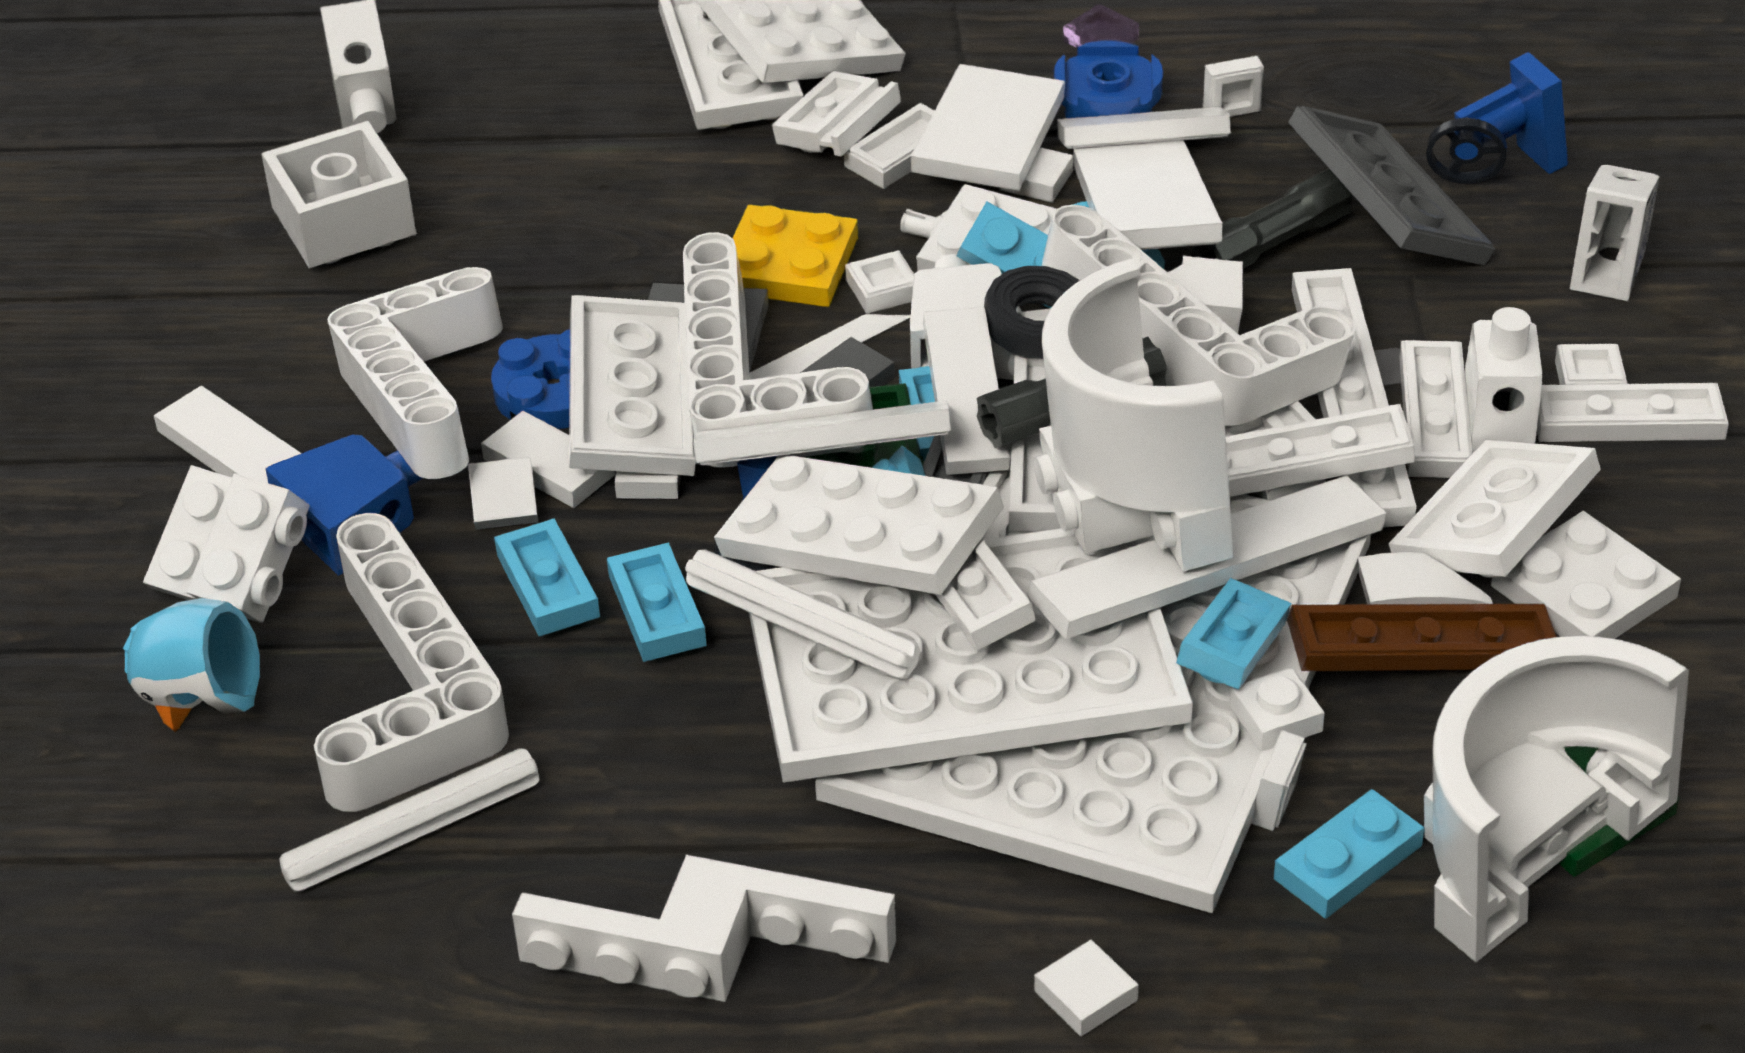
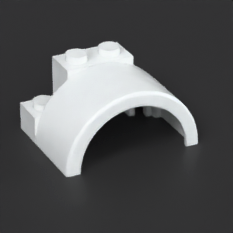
M1134 258L1104 267L1075 283L1055 302L1045 319L1042 330V349L1051 426L1039 428L1042 455L1034 457V471L1041 492L1044 495L1053 494L1055 512L1064 532L1073 530L1085 554L1154 535L1161 549L1170 548L1184 572L1234 558L1223 396L1214 380L1180 386H1153L1143 351L1137 278L1141 277V272Z
M1565 636L1542 639L1507 650L1476 668L1458 685L1444 705L1437 722L1433 743V782L1426 794H1424V838L1434 845L1437 864L1441 872L1434 885L1435 929L1475 962L1479 961L1528 921L1529 888L1527 887L1564 859L1569 850L1606 824L1626 840H1629L1677 802L1689 676L1687 668L1657 651L1638 644L1604 637ZM1582 746L1599 749L1591 757L1585 773L1567 755L1564 747Z

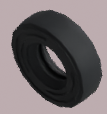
M1023 266L1001 274L993 280L984 300L989 335L996 344L1010 353L1027 358L1044 359L1042 330L1045 321L1026 318L1016 312L1015 309L1018 306L1029 303L1053 307L1055 302L1080 280L1068 272L1048 266Z

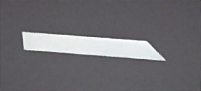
M864 314L750 372L749 377L750 379L800 373L848 338L853 337L862 343L909 319L911 315Z

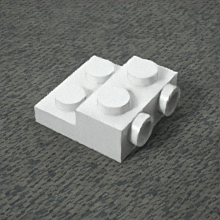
M191 465L143 583L154 590L186 600L207 598L227 601L242 611L247 619L263 624L269 607L276 602L281 593L283 585L282 574L291 551L301 541L305 533L307 524L306 514L310 505L289 489L235 473L233 477H229Z

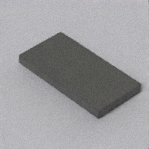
M1307 106L1296 107L1288 123L1400 248L1486 265L1495 250L1493 244L1381 124Z

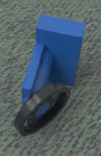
M1529 52L1510 61V84L1455 112V119L1439 125L1430 134L1426 149V158L1430 168L1440 177L1455 183L1474 184L1486 181L1497 175L1505 165L1507 157V143L1505 139L1516 134L1517 146L1548 174L1568 165L1562 80ZM1444 135H1447L1450 139L1449 153L1452 160L1449 167L1441 164L1433 153L1435 143ZM1500 153L1498 159L1491 166L1475 172L1459 171L1463 163H1474L1480 160L1483 154Z

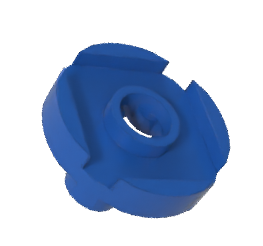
M1095 41L1077 47V56L1070 58L1066 62L1064 54L1055 65L1054 79L1065 81L1064 99L1061 103L1065 107V117L1069 119L1152 112V107L1159 102L1162 95L1163 68L1160 61L1152 54L1151 62L1146 58L1138 56V46L1121 41Z
M570 329L561 334L542 335L527 340L514 338L504 342L498 350L499 360L493 367L491 375L494 400L498 410L510 420V412L518 415L520 412L525 411L557 429L568 428L570 405ZM559 379V382L548 384L547 380Z

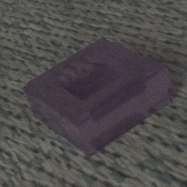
M1097 4L1064 26V42L1076 48L1095 41H1121L1131 44L1138 39L1139 23L1101 4Z

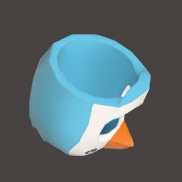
M207 598L177 602L141 620L131 628V633L123 647L125 650V673H127V679L134 691L144 701L156 707L163 723L174 732L180 728L191 709L202 701L224 714L244 712L254 706L260 678V654L256 635L244 613L229 602Z

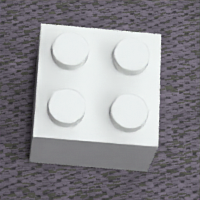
M369 121L261 153L272 208L309 268L321 264L334 263L343 257L375 247L388 246L397 240L416 235L408 179Z

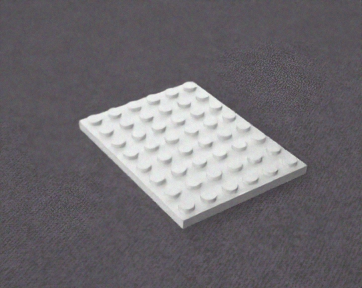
M1011 443L1008 444L1010 452L1009 470L990 471L983 485L998 487L1004 508L982 539L1033 532L1009 531ZM1245 494L1231 496V514L1270 500ZM1371 534L1237 581L1292 603L1291 607L1292 605L1345 604L1359 571L1358 557L1366 555L1370 545ZM1225 585L1160 607L1177 658L1182 641ZM1287 621L1245 682L1292 667L1307 689H1309L1316 671H1301ZM1180 665L1193 703L1192 723L818 777L815 781L816 799L1213 913L1254 818L1255 800L1260 780L1274 748L1262 752L1259 750L1230 707V686L1211 682L1203 678L1198 672Z

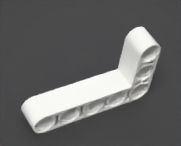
M1066 205L1055 210L1052 215L1042 266L1068 272L1078 280H1082L1104 267L1134 258L1141 272V277L1137 278L1142 338L1148 336L1151 342L1157 348H1160L1167 366L1166 383L1169 386H1180L1214 380L1223 396L1225 426L1244 424L1333 387L1340 381L1356 330L1354 321L1343 311L1330 306L1310 307L1239 335L1095 210L1082 205Z
M714 232L698 235L685 245L683 250L688 407L695 436L697 432L873 410L869 381L866 375L860 370L851 367H837L750 379L745 291L735 242L726 234ZM864 445L787 455L797 457L850 451L861 448ZM738 461L708 465L713 467L737 466Z
M478 267L459 269L345 305L332 312L327 320L341 376L413 472L422 478L440 479L459 473L467 467L469 456L456 401L424 361L488 341L501 333L503 326L491 272Z
M376 513L355 515L345 520L338 528L336 537L344 578L348 591L413 691L335 722L324 728L316 737L314 749L326 801L333 808L347 812H356L370 808L490 758L504 748L509 737L502 687L499 679L393 523L387 517Z

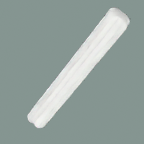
M706 549L698 550L693 559H689L686 564V582L691 587L899 680L907 679L919 663L920 647L915 641Z
M519 748L283 853L280 857V867L283 876L294 892L304 891L536 786L539 782L537 765L526 749Z

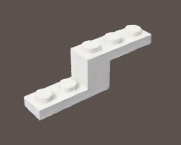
M686 855L660 919L527 893L521 894L512 914L520 961L533 963L548 970L563 969L603 977L614 983L639 984L669 990L684 997L699 996L724 1002L727 999L750 936L768 939L782 945L794 944L835 952L848 958H866L889 963L896 943L894 894Z

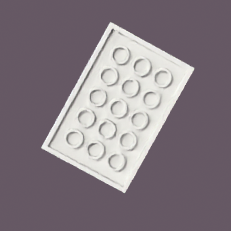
M1062 528L983 539L1027 598L1031 580L1139 545L1138 541L1135 540L1085 554L1073 530L1064 532ZM785 567L756 571L913 640L920 647L918 655L920 660L916 669H913L907 679L899 680L749 613L783 783L1192 723L1193 703L1180 665L1176 663L1177 656L1160 607L1065 639L1031 602L1036 621L976 651L933 593Z

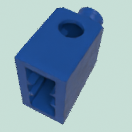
M354 434L265 468L269 484L289 489L310 505L306 514V530L301 540L338 576L343 574L336 537L341 524L355 515L376 513L387 517L398 532H402L410 526L414 518L408 487L424 479L413 472L398 450L385 457L362 435Z

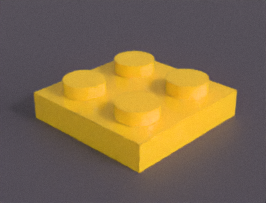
M748 205L732 238L737 249L744 288L767 289L768 299L829 307L845 270V265L848 263L858 239V220L838 217L828 213L815 214L785 210L775 206Z

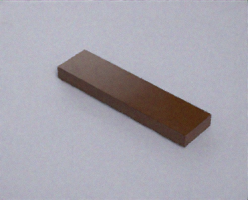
M1545 604L1292 605L1287 618L1301 671L1475 670L1491 658L1512 648L1542 639L1556 638Z

